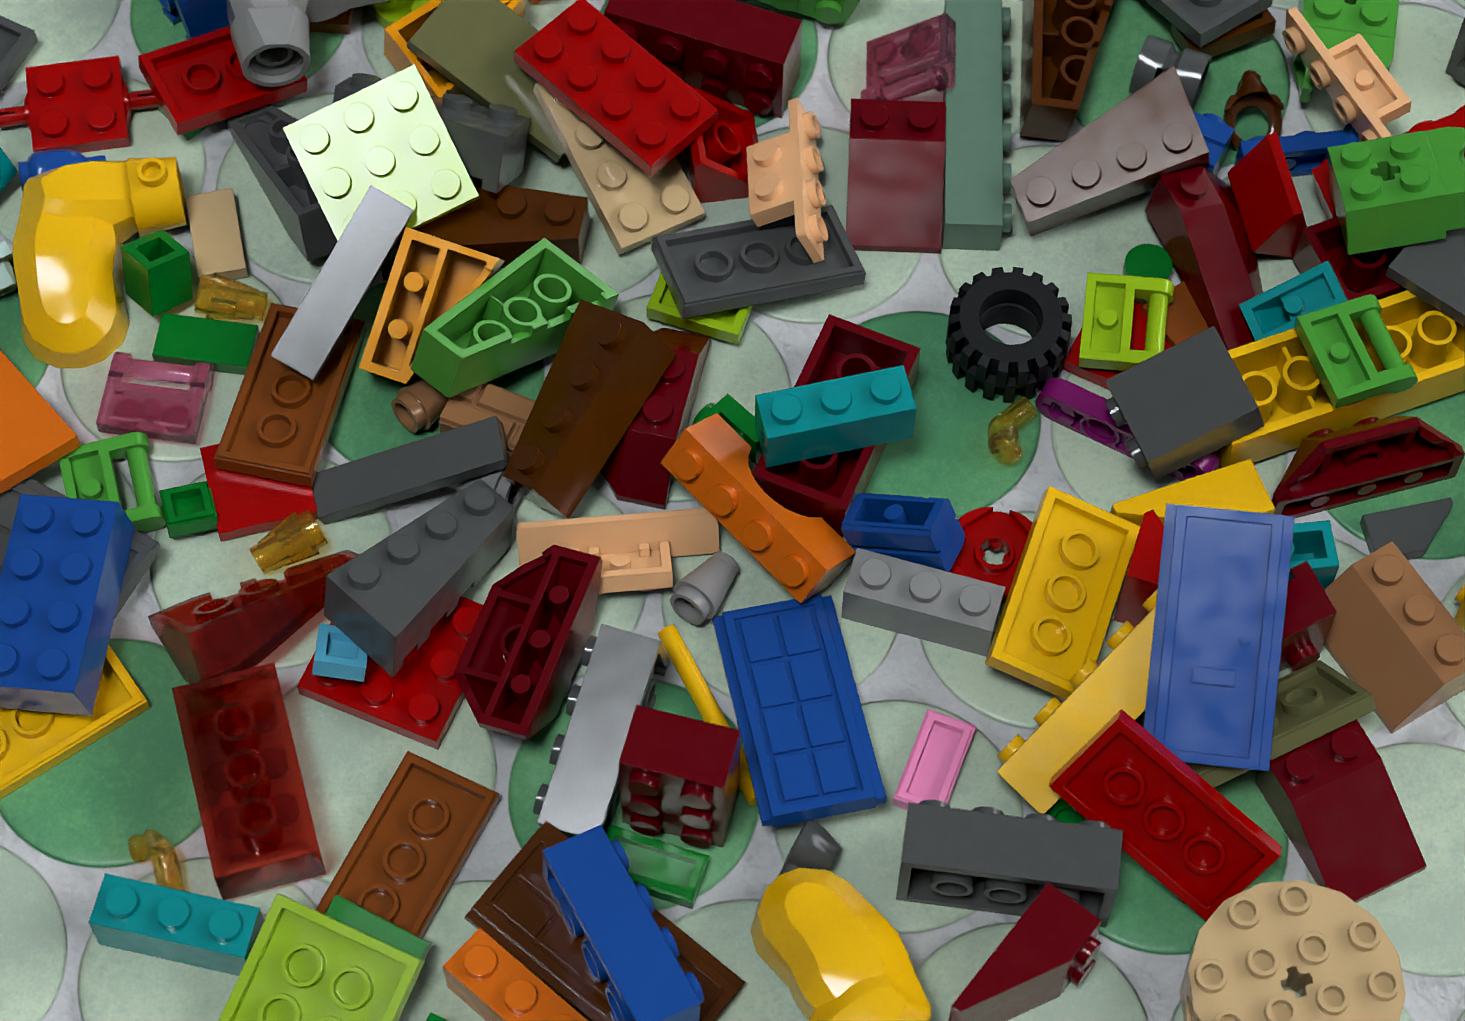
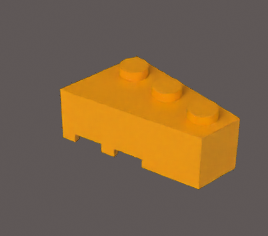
M405 227L359 368L404 384H413L419 375L410 368L423 329L493 277L505 261Z

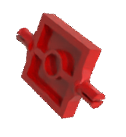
M119 55L26 67L27 94L24 106L0 109V129L2 127L27 124L32 136L34 153L53 149H72L85 153L130 147L128 125L132 116V110L159 108V102L151 89L128 91L123 81L122 64Z

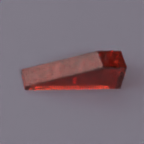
M350 550L340 551L289 567L283 573L285 578L278 581L277 579L270 578L257 581L256 578L240 582L241 589L238 594L212 599L211 593L208 592L151 614L148 618L153 630L183 679L204 691H220L232 686L235 683V677L251 671L325 606L326 575L359 554Z

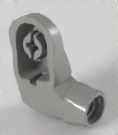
M227 0V17L231 27L230 34L243 75L250 82L264 87L284 86L299 80L307 73L311 64L309 22H321L334 18L350 8L389 0Z

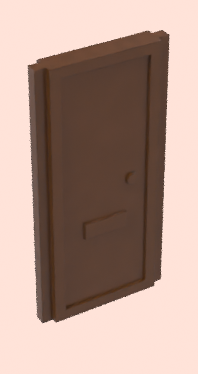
M546 820L472 906L464 919L476 929L481 928L587 1020L613 1021L609 1014L611 1008L605 992V988L608 985L605 980L600 983H594L586 966L581 949V943L586 941L584 935L577 938L572 937L543 877L542 851L569 839ZM654 908V912L651 915L659 929L667 927L677 944L679 957L676 959L684 974L691 971L697 978L703 991L704 1002L700 1004L699 1021H714L745 981Z

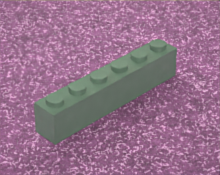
M945 0L943 102H946L942 249L999 251L1002 232H1011L1012 204H1003V192H1010V179L1012 177L1011 163H1003V152H1010L1011 124L1003 123V112L1010 113L1011 84H1002V73H1010L1011 46L1002 45V35H1009L1011 9L1010 7H1002V0Z

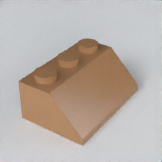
M1393 541L1352 564L1324 590L1337 611L1324 647L1350 680L1373 694L1376 706L1374 712L1391 734L1465 690V632Z

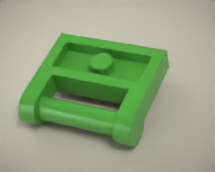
M1370 294L1297 316L1294 328L1334 409L1386 392H1403L1411 388L1418 381L1412 366L1404 363L1380 316L1382 307L1375 295ZM1353 322L1362 323L1385 370L1377 372Z
M131 432L82 444L76 450L59 459L67 497L119 502L121 507L122 503L113 460L127 459L137 507L124 511L135 526V530L153 532L166 525L163 507L158 505L147 458V455L150 453V444L145 433Z

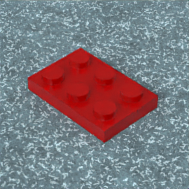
M230 26L138 56L139 69L177 135L307 92V78L303 75L297 81L278 87H264L250 82L243 75L232 42Z

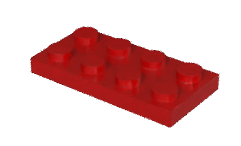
M586 0L574 2L514 51V62L650 177L718 121L719 110Z
M1122 709L1051 777L1049 787L1087 820L1101 821L1108 824L1111 829L1123 830L1121 849L1206 921L1224 900L1242 892L1281 856L1282 846Z

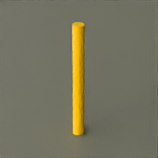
M669 625L658 632V637L703 721L730 727L677 627ZM740 746L739 788L748 805L754 806L757 803L745 754Z

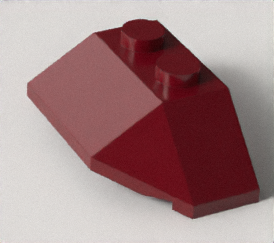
M661 328L653 332L676 353V356L600 472L609 483L610 489L617 500L665 510L674 476L660 462L685 428L688 427L711 337Z
M1396 415L1381 420L1378 417H1369L1360 420L1349 428L1337 431L1321 429L1302 440L1273 494L1271 501L1275 507L1274 514L1299 518L1455 478L1465 453L1461 445L1418 417Z
M552 545L542 552V556L523 564L492 585L454 671L479 727L529 740L556 718L583 654L586 642L593 630L603 563L601 557Z

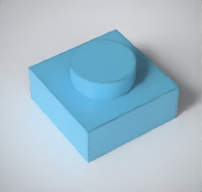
M319 623L312 675L364 682L368 655L335 625Z

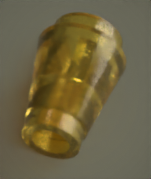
M214 272L213 276L202 274L197 290L194 312L205 314L207 319H255L263 321L268 292L259 291L257 288Z
M307 509L300 514H297L295 511L262 538L257 545L251 547L250 552L265 575L272 570L275 571L319 555L318 549L327 545L328 541L314 516Z

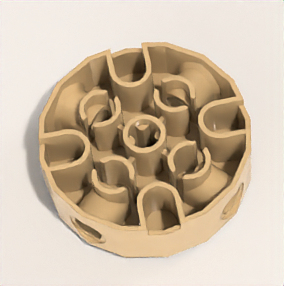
M1303 880L1259 883L1224 900L1198 931L1180 987L1184 1021H1399L1406 996L1399 954L1378 920L1344 893ZM1283 987H1288L1291 990L1284 991ZM1294 991H1297L1300 997H1297Z

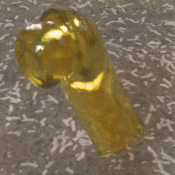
M1020 397L995 416L988 425V449L991 454H996L997 460L1003 465H1009L1022 456L1023 449L1017 443L1018 430L1036 417L1037 414L1032 403L1025 397Z

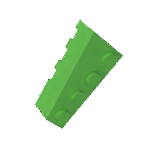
M543 238L425 327L410 369L447 398L453 397L557 353L580 299L613 311L619 293L546 238Z

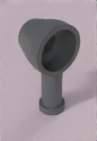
M814 820L806 821L790 849L779 875L797 868L830 870L841 846L819 823Z

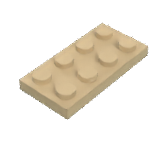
M535 84L533 92L618 255L652 241V237L669 234L703 218L705 211L676 156L650 177L541 84Z

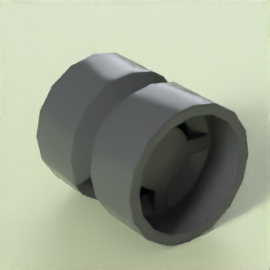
M1148 35L1133 71L1129 93L1133 94L1159 76L1162 69H1169L1174 65L1191 108L1194 110L1207 76L1212 55L1188 47L1178 52L1173 42Z

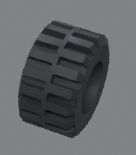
M1003 267L992 268L990 276H986L983 272L974 275L972 285L965 282L959 288L958 297L953 298L950 306L945 342L947 345V361L953 363L952 372L957 379L966 377V388L972 392L980 388L983 390L982 397L993 400L994 394L1003 395V402H1014L1015 395L1021 394L1024 400L1034 397L1036 387L1042 390L1048 379L1059 377L1067 355L1072 327V315L1068 314L1069 304L1065 297L1058 298L1059 288L1053 282L1047 285L1043 284V275L1033 272L1031 276L1024 275V268L1013 267L1012 272H1004ZM997 324H1011L1024 329L1030 334L1032 339L1016 345L1003 344L989 337L984 330Z

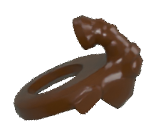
M1249 69L1243 73L1236 88L1237 92L1228 98L1224 108L1223 120L1228 126L1235 128V119L1239 111L1248 106L1257 107L1265 113L1268 119L1269 126L1266 135L1277 132L1278 137H1280L1283 124L1281 111L1284 110V105L1276 94L1268 92L1261 81V76L1256 71ZM1235 129L1231 145L1238 149L1240 141L1244 140L1238 136Z

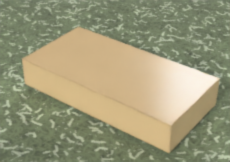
M233 188L185 196L200 285L248 277Z

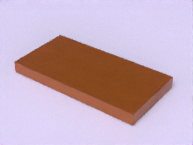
M271 303L215 454V467L217 469L312 487L366 332L364 320L352 318L316 381H313L271 356L298 309L296 307Z
M407 751L315 910L326 914L335 894L423 939L499 804V793Z

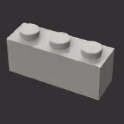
M857 548L843 591L841 618L987 657L1000 617L1005 587Z

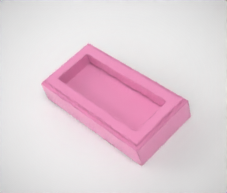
M927 709L893 797L892 805L908 810L909 802L919 804L923 800H939L948 804L975 735L976 725Z

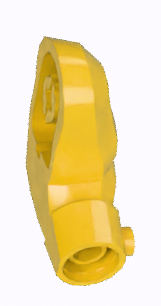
M177 157L127 158V160L89 161L69 164L33 176L26 181L23 188L19 220L14 234L12 253L19 293L23 341L35 359L56 368H85L104 361L124 343L130 323L122 293L123 263L121 246L138 233L141 238L161 229L166 231L188 224L186 200Z
M797 868L779 875L765 889L758 903L750 930L757 954L789 987L796 1004L809 1021H931V1006L914 972L907 950L899 934L885 917L848 881L829 870Z

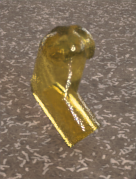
M145 829L144 834H135L128 839V846L133 861L143 862L151 859L157 885L186 891L178 855L175 849L158 831Z

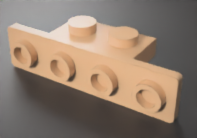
M1294 6L1287 10L1286 28L1282 33L1284 42L1294 56L1300 55L1308 65V73L1314 85L1319 90L1325 88L1333 99V106L1339 119L1344 124L1350 123L1359 134V142L1392 136L1385 127V124L1410 112L1411 100L1362 35L1359 33L1327 49L1297 7Z
M797 97L788 100L790 132L747 147L749 213L757 227L795 215L796 236L812 261L818 263L824 260L823 242L828 240L827 227L821 216V207L826 205V198L819 182V172L824 170V166L816 139L821 138V128L814 112H806Z
M706 508L520 522L516 525L519 566L542 556V552L552 545L601 557L603 563L598 595L611 592L653 591L661 588H673L671 557L714 554L720 550L718 520Z

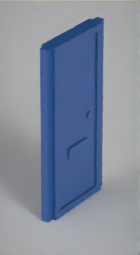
M1166 504L1143 728L1183 762L1269 771L1294 516Z
M819 594L812 596L801 604L796 599L726 611L722 612L721 616L713 617V627L738 729L741 730L740 737L762 827L769 825L778 827L876 808V805L886 803V794L832 596L822 597Z

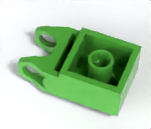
M1299 0L1298 10L1327 49L1360 33L1389 71L1394 55L1399 0ZM1293 55L1292 71L1299 88V101L1310 103L1315 85L1309 76L1308 65L1300 55Z
M1444 127L1327 147L1329 190L1348 255L1446 239L1447 230L1465 228V128Z

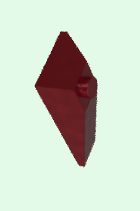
M1203 166L1160 175L1145 208V212L1209 328L1212 326L1216 328L1227 350L1254 342L1255 339L1239 304L1263 293L1257 256L1256 253L1252 252L1231 187Z

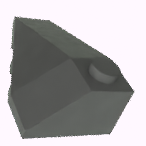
M270 104L225 119L227 128L286 232L306 260L311 261L330 255L338 241L283 130V127L298 121V119Z

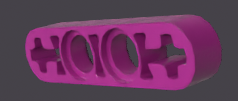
M1050 378L1047 380L1035 401L1036 407L1045 417L1133 459L1125 443L1133 439V436L1127 424L1117 428L1104 401L1107 400L1106 398L1061 378ZM1212 452L1168 475L1179 481L1217 470L1220 465V459L1215 452Z

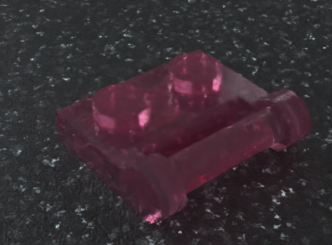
M947 13L867 42L866 88L861 91V99L904 100L932 89L940 92L954 87L956 81V22Z
M115 352L96 420L98 431L117 435L143 432L148 436V439L196 444L208 392L211 391L213 385V363L197 362L195 366L133 359L131 353ZM130 378L190 385L189 390L127 382H129Z

